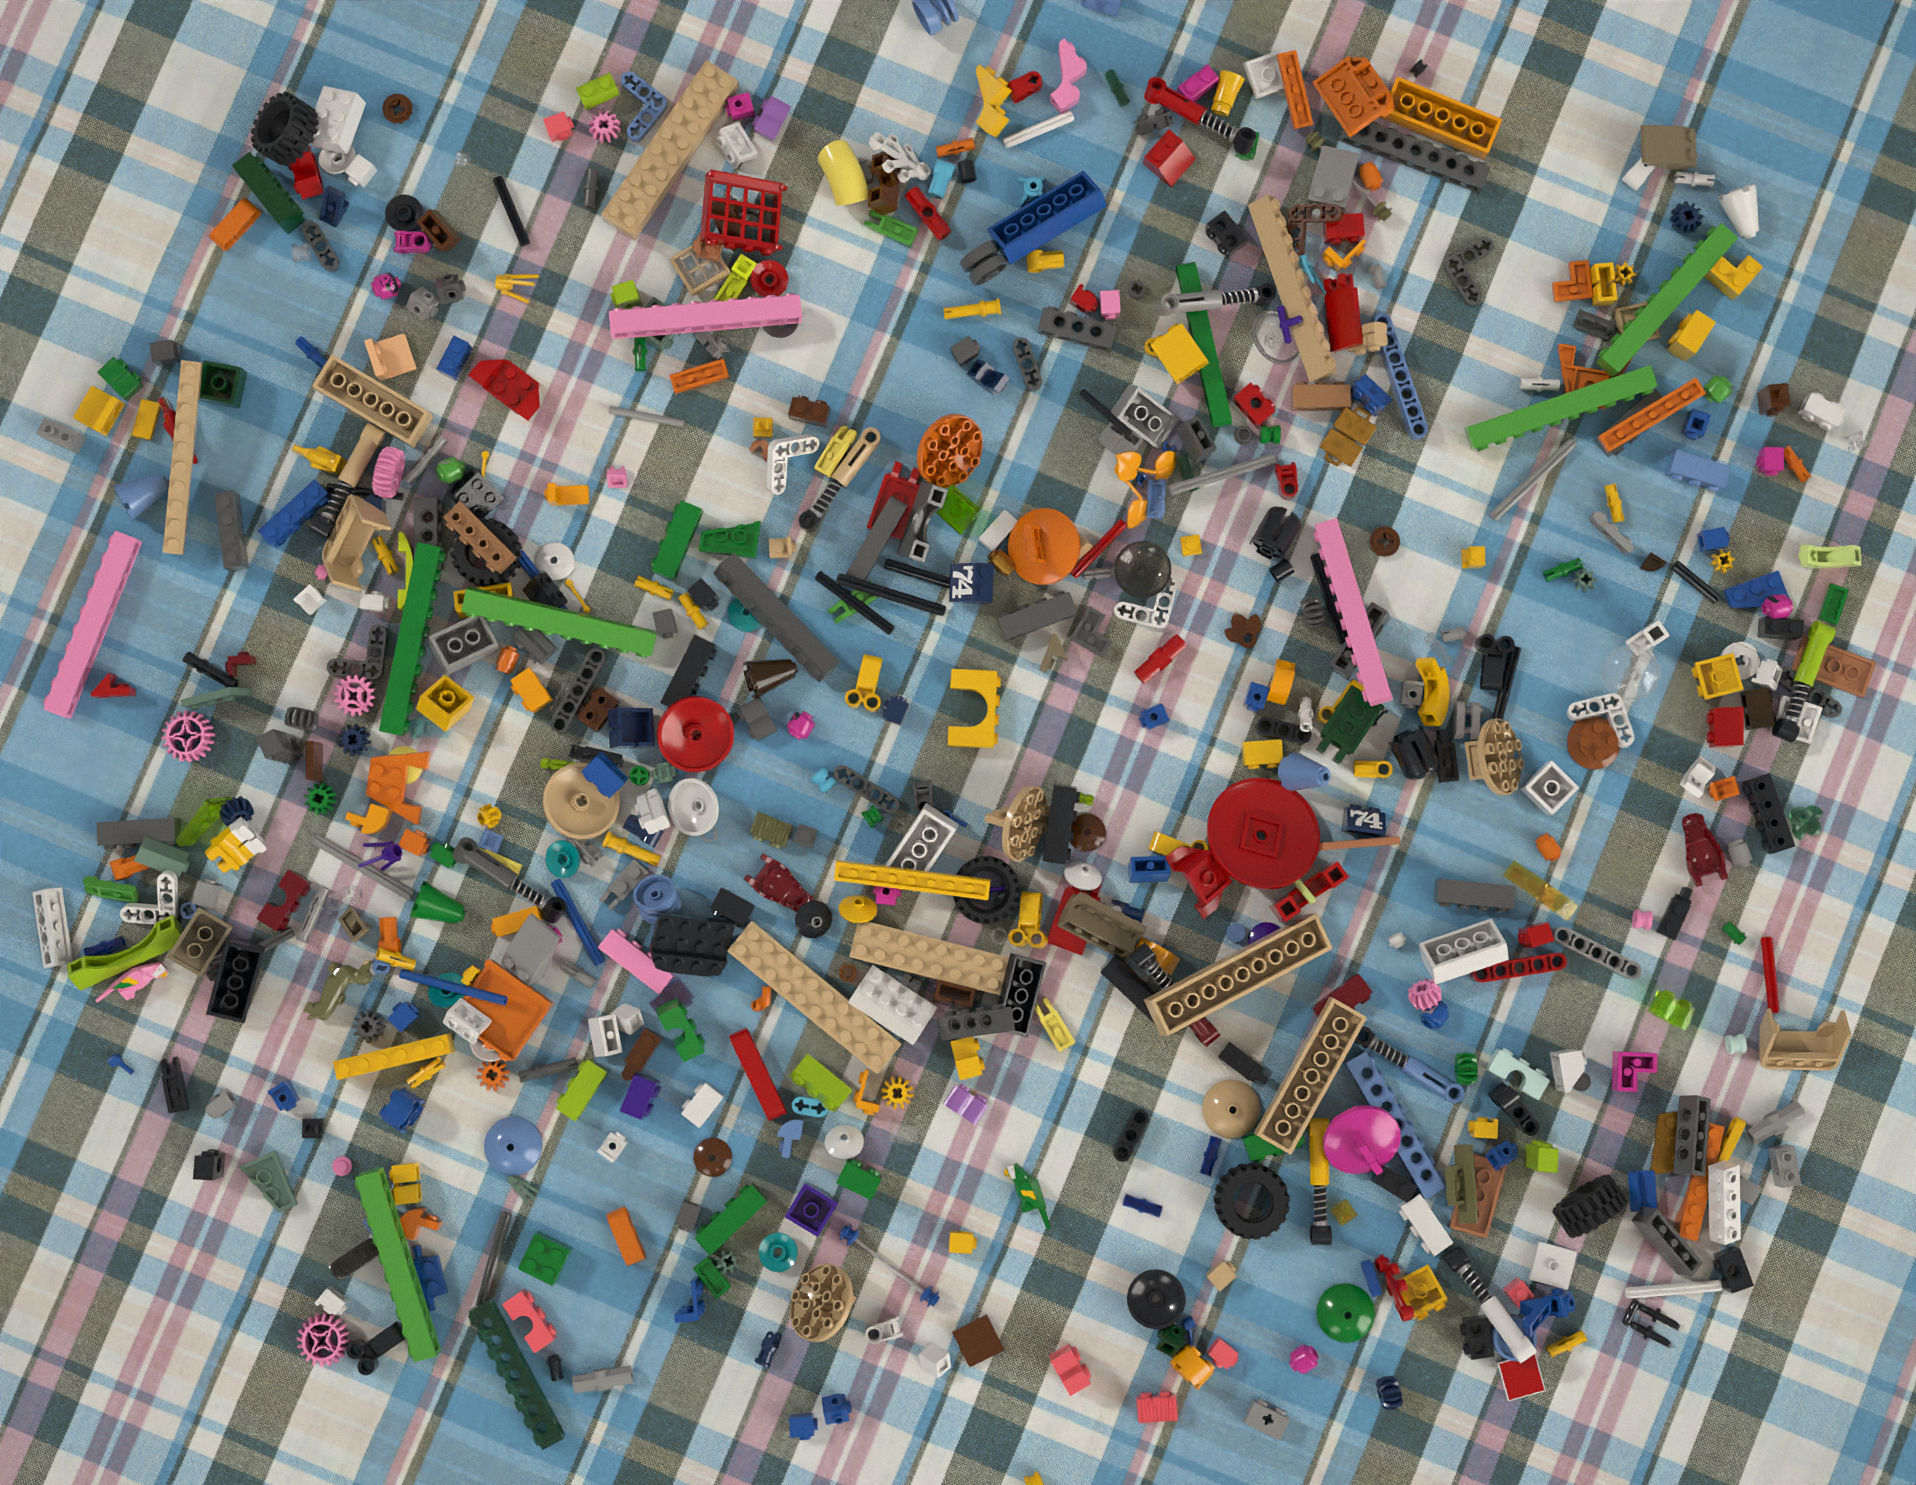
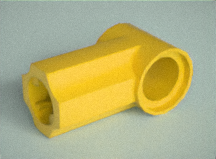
M1034 250L1026 255L1027 271L1029 273L1042 272L1044 269L1064 268L1063 250L1049 252Z
M1354 760V777L1387 778L1393 771L1392 765L1388 761ZM1381 764L1388 767L1386 775H1381L1378 771V767Z

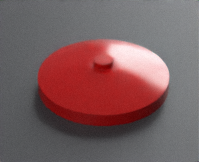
M689 696L671 704L662 714L657 727V742L663 756L671 765L686 772H703L716 767L727 757L734 741V726L727 711L718 702L703 696Z

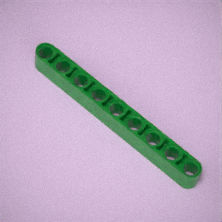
M1190 262L1176 265V274L1181 294L1201 292L1202 287L1196 263ZM1207 310L1185 312L1190 335L1208 360V364L1199 370L1212 428L1232 424V417Z

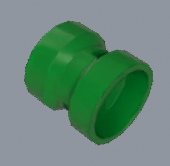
M1267 425L1260 426V444H1267L1268 442L1280 444V425H1274L1273 427H1268Z

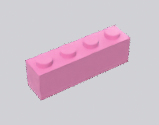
M618 928L617 931L611 929L598 948L656 993L662 994L675 975L656 969L650 952L646 954L641 950L643 946L635 940L633 942L629 941L626 938L628 935Z

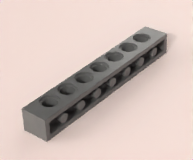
M1376 121L1363 128L1366 135H1360L1357 132L1352 137H1349L1344 128L1340 134L1338 141L1478 194L1483 189L1491 168L1482 161L1475 162L1466 155H1456L1447 148L1435 147L1429 141L1422 142L1413 135H1403L1394 128L1382 127ZM1375 136H1381L1384 141L1378 142ZM1393 143H1399L1401 145V148H1395L1393 146ZM1411 149H1416L1419 155H1413ZM1428 156H1434L1437 162H1431ZM1446 163H1452L1454 165V169L1448 168L1446 166ZM1464 169H1469L1472 175H1466Z

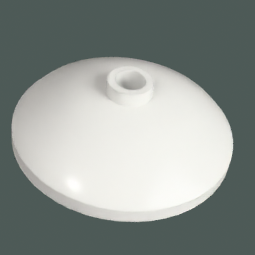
M688 778L678 782L673 787L668 800V810L672 822L681 832L687 835L698 836L705 834L713 828L717 821L719 813L717 797L713 789L700 779Z

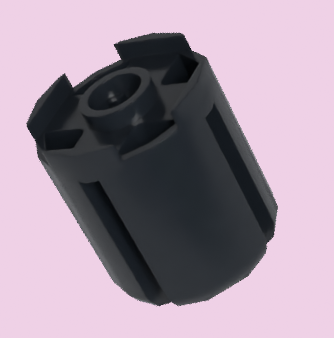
M1274 506L1268 509L1250 540V545L1253 543L1257 547L1256 552L1269 560L1272 557L1281 558L1280 562L1284 560L1301 528V520L1295 513L1291 512L1276 539L1272 540L1287 511L1284 507Z
M1422 725L1418 726L1419 730L1412 732V730L1409 731L1408 729L1394 736V742L1388 741L1404 776L1409 780L1422 779L1426 777V773L1432 774L1439 767L1440 760Z

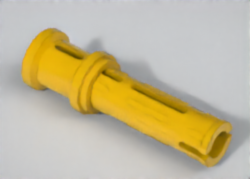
M999 298L985 302L980 300L977 304L943 308L945 320L974 315L986 317L988 314L995 313L1001 315Z
M608 831L602 844L604 848L607 846L616 850L618 854H628L657 867L661 855L628 842L627 838L617 837L610 831Z

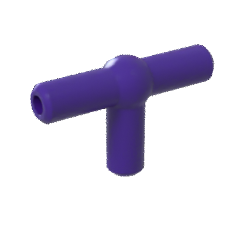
M1281 305L1277 307L1280 320L1279 327L1282 329L1284 342L1288 344L1292 342L1289 327L1301 323L1303 319L1300 315L1287 319L1285 308Z

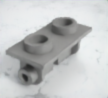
M715 331L694 332V336L702 345H705L707 342L710 343L706 350L713 358L719 360L723 357L722 353L730 352L727 342L723 338L718 337Z
M567 837L566 841L571 842L577 848L580 858L585 864L593 867L596 860L599 861L603 857L602 851L593 842L589 846L585 845L590 839L575 840Z

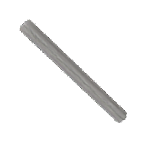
M1568 439L1504 499L1489 516L1494 521L1502 517L1576 447L1577 444L1574 440Z
M1269 454L1170 485L1169 492L1171 495H1175L1276 463V458L1274 454Z
M319 834L314 837L312 843L404 899L411 900L414 896V890L369 864L359 868L358 864L365 861Z

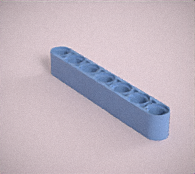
M1380 313L1373 322L1383 320L1387 324V338L1392 341V345L1380 347V354L1410 439L1418 441L1427 434L1428 425L1392 320L1388 314ZM1389 356H1396L1398 362L1392 363ZM1396 373L1402 374L1403 377H1404V380H1403V381L1397 380L1395 374H1396ZM1407 391L1410 394V398L1405 399L1401 392ZM1408 409L1415 410L1416 416H1410ZM1414 427H1420L1422 434H1416Z

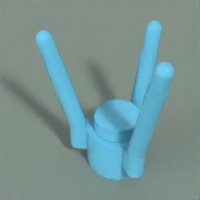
M1307 255L1298 256V263L1304 274L1307 273L1312 283H1315L1316 280L1326 296L1325 293L1327 292L1324 290V285L1313 269Z

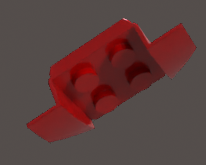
M510 360L479 361L468 374L488 393L527 421L540 408V384Z
M1179 846L1168 854L1165 859L1173 872H1182L1199 900L1194 906L1202 919H1205L1218 909L1223 891L1232 883V880L1216 862L1210 850Z

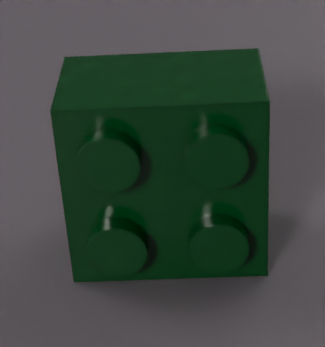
M204 360L199 400L205 403L240 409L247 371L241 367Z

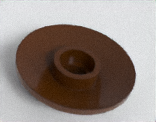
M1085 813L1078 815L1076 822H1072L1071 829L1074 830V837L1070 843L1073 847L1083 852H1090L1103 844L1106 837V829L1099 817ZM1085 829L1091 831L1089 836L1084 835L1083 831Z
M719 1138L705 1139L697 1145L694 1151V1164L697 1170L705 1176H720L729 1169L732 1163L731 1149L726 1142ZM711 1154L716 1157V1160L713 1162L709 1160V1155Z

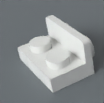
M739 122L721 128L715 137L717 145L722 149L733 169L738 168L740 163L752 159L758 154Z
M460 998L447 1011L443 1023L465 1040L474 1044L479 1035L491 1024L492 1020Z

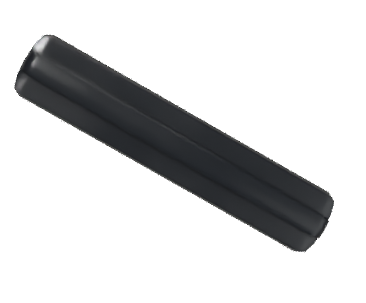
M1680 561L1672 565L1671 569L1711 603L1714 604L1720 599V594Z

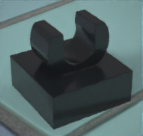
M303 1118L302 1138H323L324 1118Z

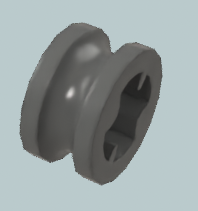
M1139 280L1133 281L1128 288L1129 296L1133 299L1142 298L1146 290L1144 283ZM1134 286H1137L1142 291L1140 290L1139 294H1136L1135 291L1132 292V289H1134Z

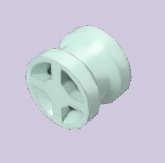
M1738 1034L1737 1036L1726 1035L1725 1047L1727 1053L1746 1052L1747 1045L1743 1034Z

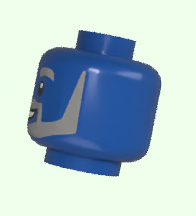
M1438 1001L1437 1006L1433 1005L1431 1009L1426 1008L1425 1011L1422 1010L1420 1013L1422 1024L1431 1030L1440 1029L1449 1018L1448 1007L1442 1001Z

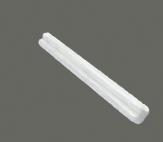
M1720 1280L1626 1287L1625 1297L1630 1299L1721 1291L1722 1283Z

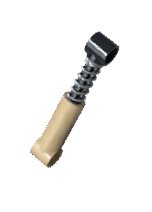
M367 423L361 433L359 442L338 477V480L341 482L337 483L338 487L334 489L335 493L331 495V500H328L325 511L321 512V515L317 514L309 528L310 532L326 540L329 538L335 525L334 520L337 517V511L339 512L340 506H343L342 502L346 500V495L350 494V488L356 487L374 452L382 443L386 434L385 431Z
M869 427L862 432V436L832 474L831 478L833 481L829 482L828 487H825V491L821 493L820 498H817V502L813 503V507H810V509H807V511L800 515L799 524L803 531L811 533L818 528L824 510H827V506L831 505L830 502L835 499L836 494H839L838 491L848 486L872 452L880 445L881 437L877 429ZM870 434L876 436V440L872 443L866 440V437ZM808 517L814 520L811 526L803 524L804 520Z

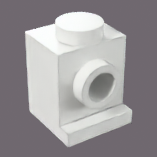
M362 589L359 606L361 610L386 613L387 609L390 608V597L383 596L382 592L371 591L370 594L367 590Z
M1766 659L1757 668V677L1752 678L1751 682L1757 687L1776 691L1783 669L1777 665L1778 662Z
M614 1131L610 1132L597 1152L610 1162H615L628 1144V1141L625 1140L626 1136L619 1131H616V1133ZM611 1142L616 1144V1149L610 1148Z
M330 1286L318 1298L315 1305L319 1306L322 1304L324 1311L328 1314H338L341 1316L348 1308L346 1304L349 1299L333 1286Z

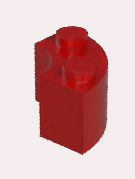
M308 146L310 149L307 152L304 151L302 153L303 157L301 159L296 158V163L288 165L289 170L293 171L294 189L297 195H301L302 200L324 193L321 174L311 146Z

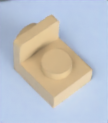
M791 536L769 539L770 559L793 558V552H796V541H792Z

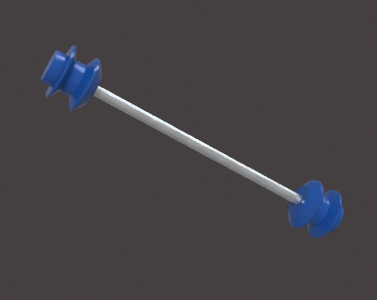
M852 1224L849 1227L847 1225L843 1227L839 1233L841 1236L839 1240H847V1246L855 1241L922 1293L920 1302L925 1300L928 1302L927 1307L930 1305L935 1306L940 1299L938 1296L939 1291L934 1293L932 1286L926 1287L925 1290L858 1240L859 1230L853 1231L851 1229Z

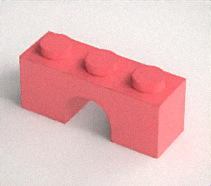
M524 1288L502 1305L512 1320L519 1316H527L532 1320L533 1329L524 1338L533 1352L536 1353L557 1338V1331L551 1323L548 1324L546 1321V1314L543 1309L537 1307L534 1303L535 1298L533 1294Z

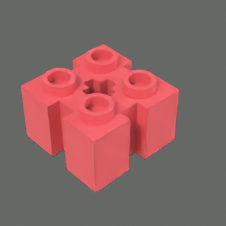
M1068 1343L1049 1355L1050 1362L1070 1396L1091 1384L1089 1378L1092 1377L1085 1363L1081 1365L1079 1362L1082 1359L1075 1346L1071 1347Z

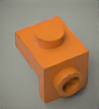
M1735 776L1711 782L1710 787H1708L1709 795L1711 798H1714L1715 802L1741 794Z

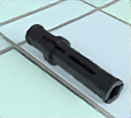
M190 651L183 657L182 661L195 668L198 673L209 676L227 688L237 687L239 680L209 664L208 660L201 659Z

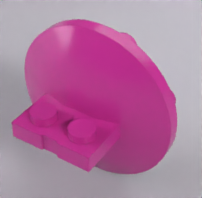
M1369 1105L1353 1106L1335 1116L1328 1125L1323 1137L1325 1155L1328 1161L1342 1172L1364 1174L1374 1171L1378 1175L1383 1172L1381 1167L1393 1158L1399 1148L1401 1140L1400 1128L1395 1118L1388 1111L1380 1107Z

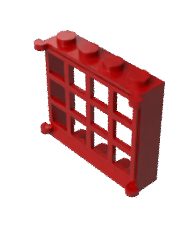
M711 169L705 174L700 241L706 242V245L709 246L724 245L726 249L741 248L743 252L757 251L764 256H770L777 250L782 251L783 246L778 245L782 191H787L788 187L780 182ZM714 183L727 185L726 198L713 196ZM731 186L744 189L743 202L730 200ZM748 190L761 192L760 205L747 203ZM765 193L773 194L772 207L764 206ZM712 201L725 203L724 216L711 214ZM729 204L742 206L741 220L728 217ZM747 207L759 209L758 223L746 221ZM764 211L772 212L771 225L763 224ZM710 219L723 221L722 234L709 232ZM728 222L741 224L740 237L727 235ZM745 225L758 227L757 240L744 238ZM762 228L770 229L769 243L761 241Z

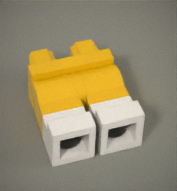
M240 816L217 837L210 840L212 845L205 851V854L211 861L221 856L223 859L217 863V866L223 873H226L232 868L237 871L240 869V866L247 863L258 852L263 853L268 848L265 840Z

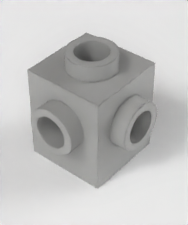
M420 287L411 293L406 308L424 321L436 315L440 299L424 287Z

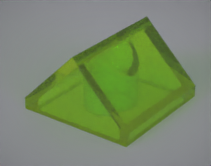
M952 484L948 488L943 507L935 513L961 535L981 514V509Z

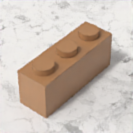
M1296 382V385H1293L1291 388V411H1342L1344 406L1349 409L1351 407L1350 385H1345V382H1334V385H1326V382H1315V385H1307V382Z

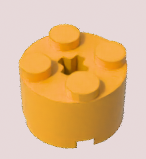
M1188 1344L1183 1346L1169 1364L1173 1365L1172 1367L1187 1382H1191L1196 1390H1199L1214 1373L1215 1367L1208 1360L1200 1358L1201 1353L1194 1346Z

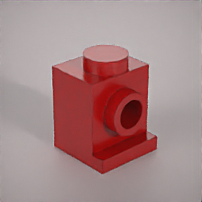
M1080 283L1070 298L1069 304L1088 316L1091 311L1094 313L1100 303L1097 302L1096 295L1089 290L1084 291V285Z

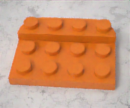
M1348 56L1312 82L1349 137H1352L1381 115L1385 118L1394 109L1393 97L1365 57L1351 58V56Z

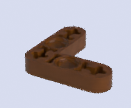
M1297 204L1289 209L1287 231L1294 242H1300L1299 244L1296 243V246L1292 243L1294 250L1295 247L1299 250L1298 256L1305 253L1307 223H1337L1341 221L1344 211L1337 204ZM1320 209V216L1313 219V210ZM1334 209L1338 212V214H1336L1334 218L1333 216L1325 213V211L1328 213L1334 212ZM1298 210H1299V211L1302 212V213H1306L1307 216H1305V215H1298V218H1297L1296 216H1294V214H1295V213H1298ZM1295 228H1300V236L1297 238H1293V230Z

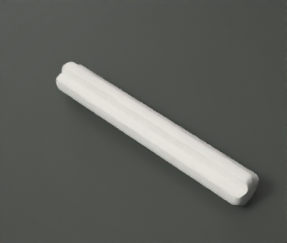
M1070 110L1005 137L1003 139L1006 148H1010L1072 122L1074 116Z

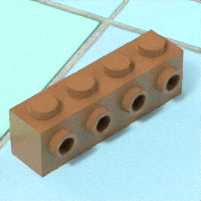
M459 501L443 517L447 521L445 525L452 532L456 530L460 534L458 538L466 546L470 544L474 548L472 552L479 559L483 557L487 561L485 565L493 573L497 571L501 574L517 558L462 502Z

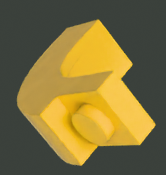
M1435 657L1417 658L1415 664L1424 682V699L1418 710V715L1424 726H1441L1448 711L1450 696L1449 681L1445 667H1439Z

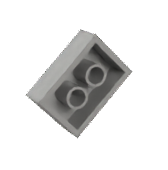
M478 615L477 617L464 619L428 637V644L446 676L497 652L499 647L483 616Z

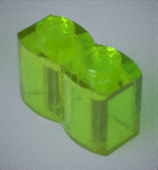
M1664 990V992L1657 991L1647 1012L1679 1029L1686 1030L1696 1010L1691 1007L1692 1003L1685 999L1677 1000L1674 998L1675 994L1668 990Z

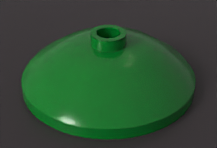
M1340 1283L1331 1286L1321 1295L1316 1307V1317L1320 1328L1328 1337L1338 1342L1349 1343L1361 1339L1369 1332L1374 1322L1375 1309L1370 1296L1362 1288L1350 1283ZM1349 1311L1351 1316L1345 1318L1344 1314Z

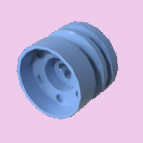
M912 0L913 9L921 25L930 36L942 30L941 20L947 26L951 25V20L953 22L959 20L953 0Z

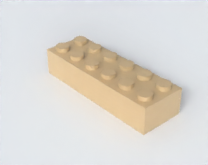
M332 354L312 385L319 393L412 448L416 447L434 417L429 411Z

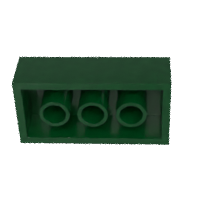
M248 152L232 165L287 234L306 221L302 216L304 214L303 210L296 204L291 195L284 189L258 155L254 157L251 152Z

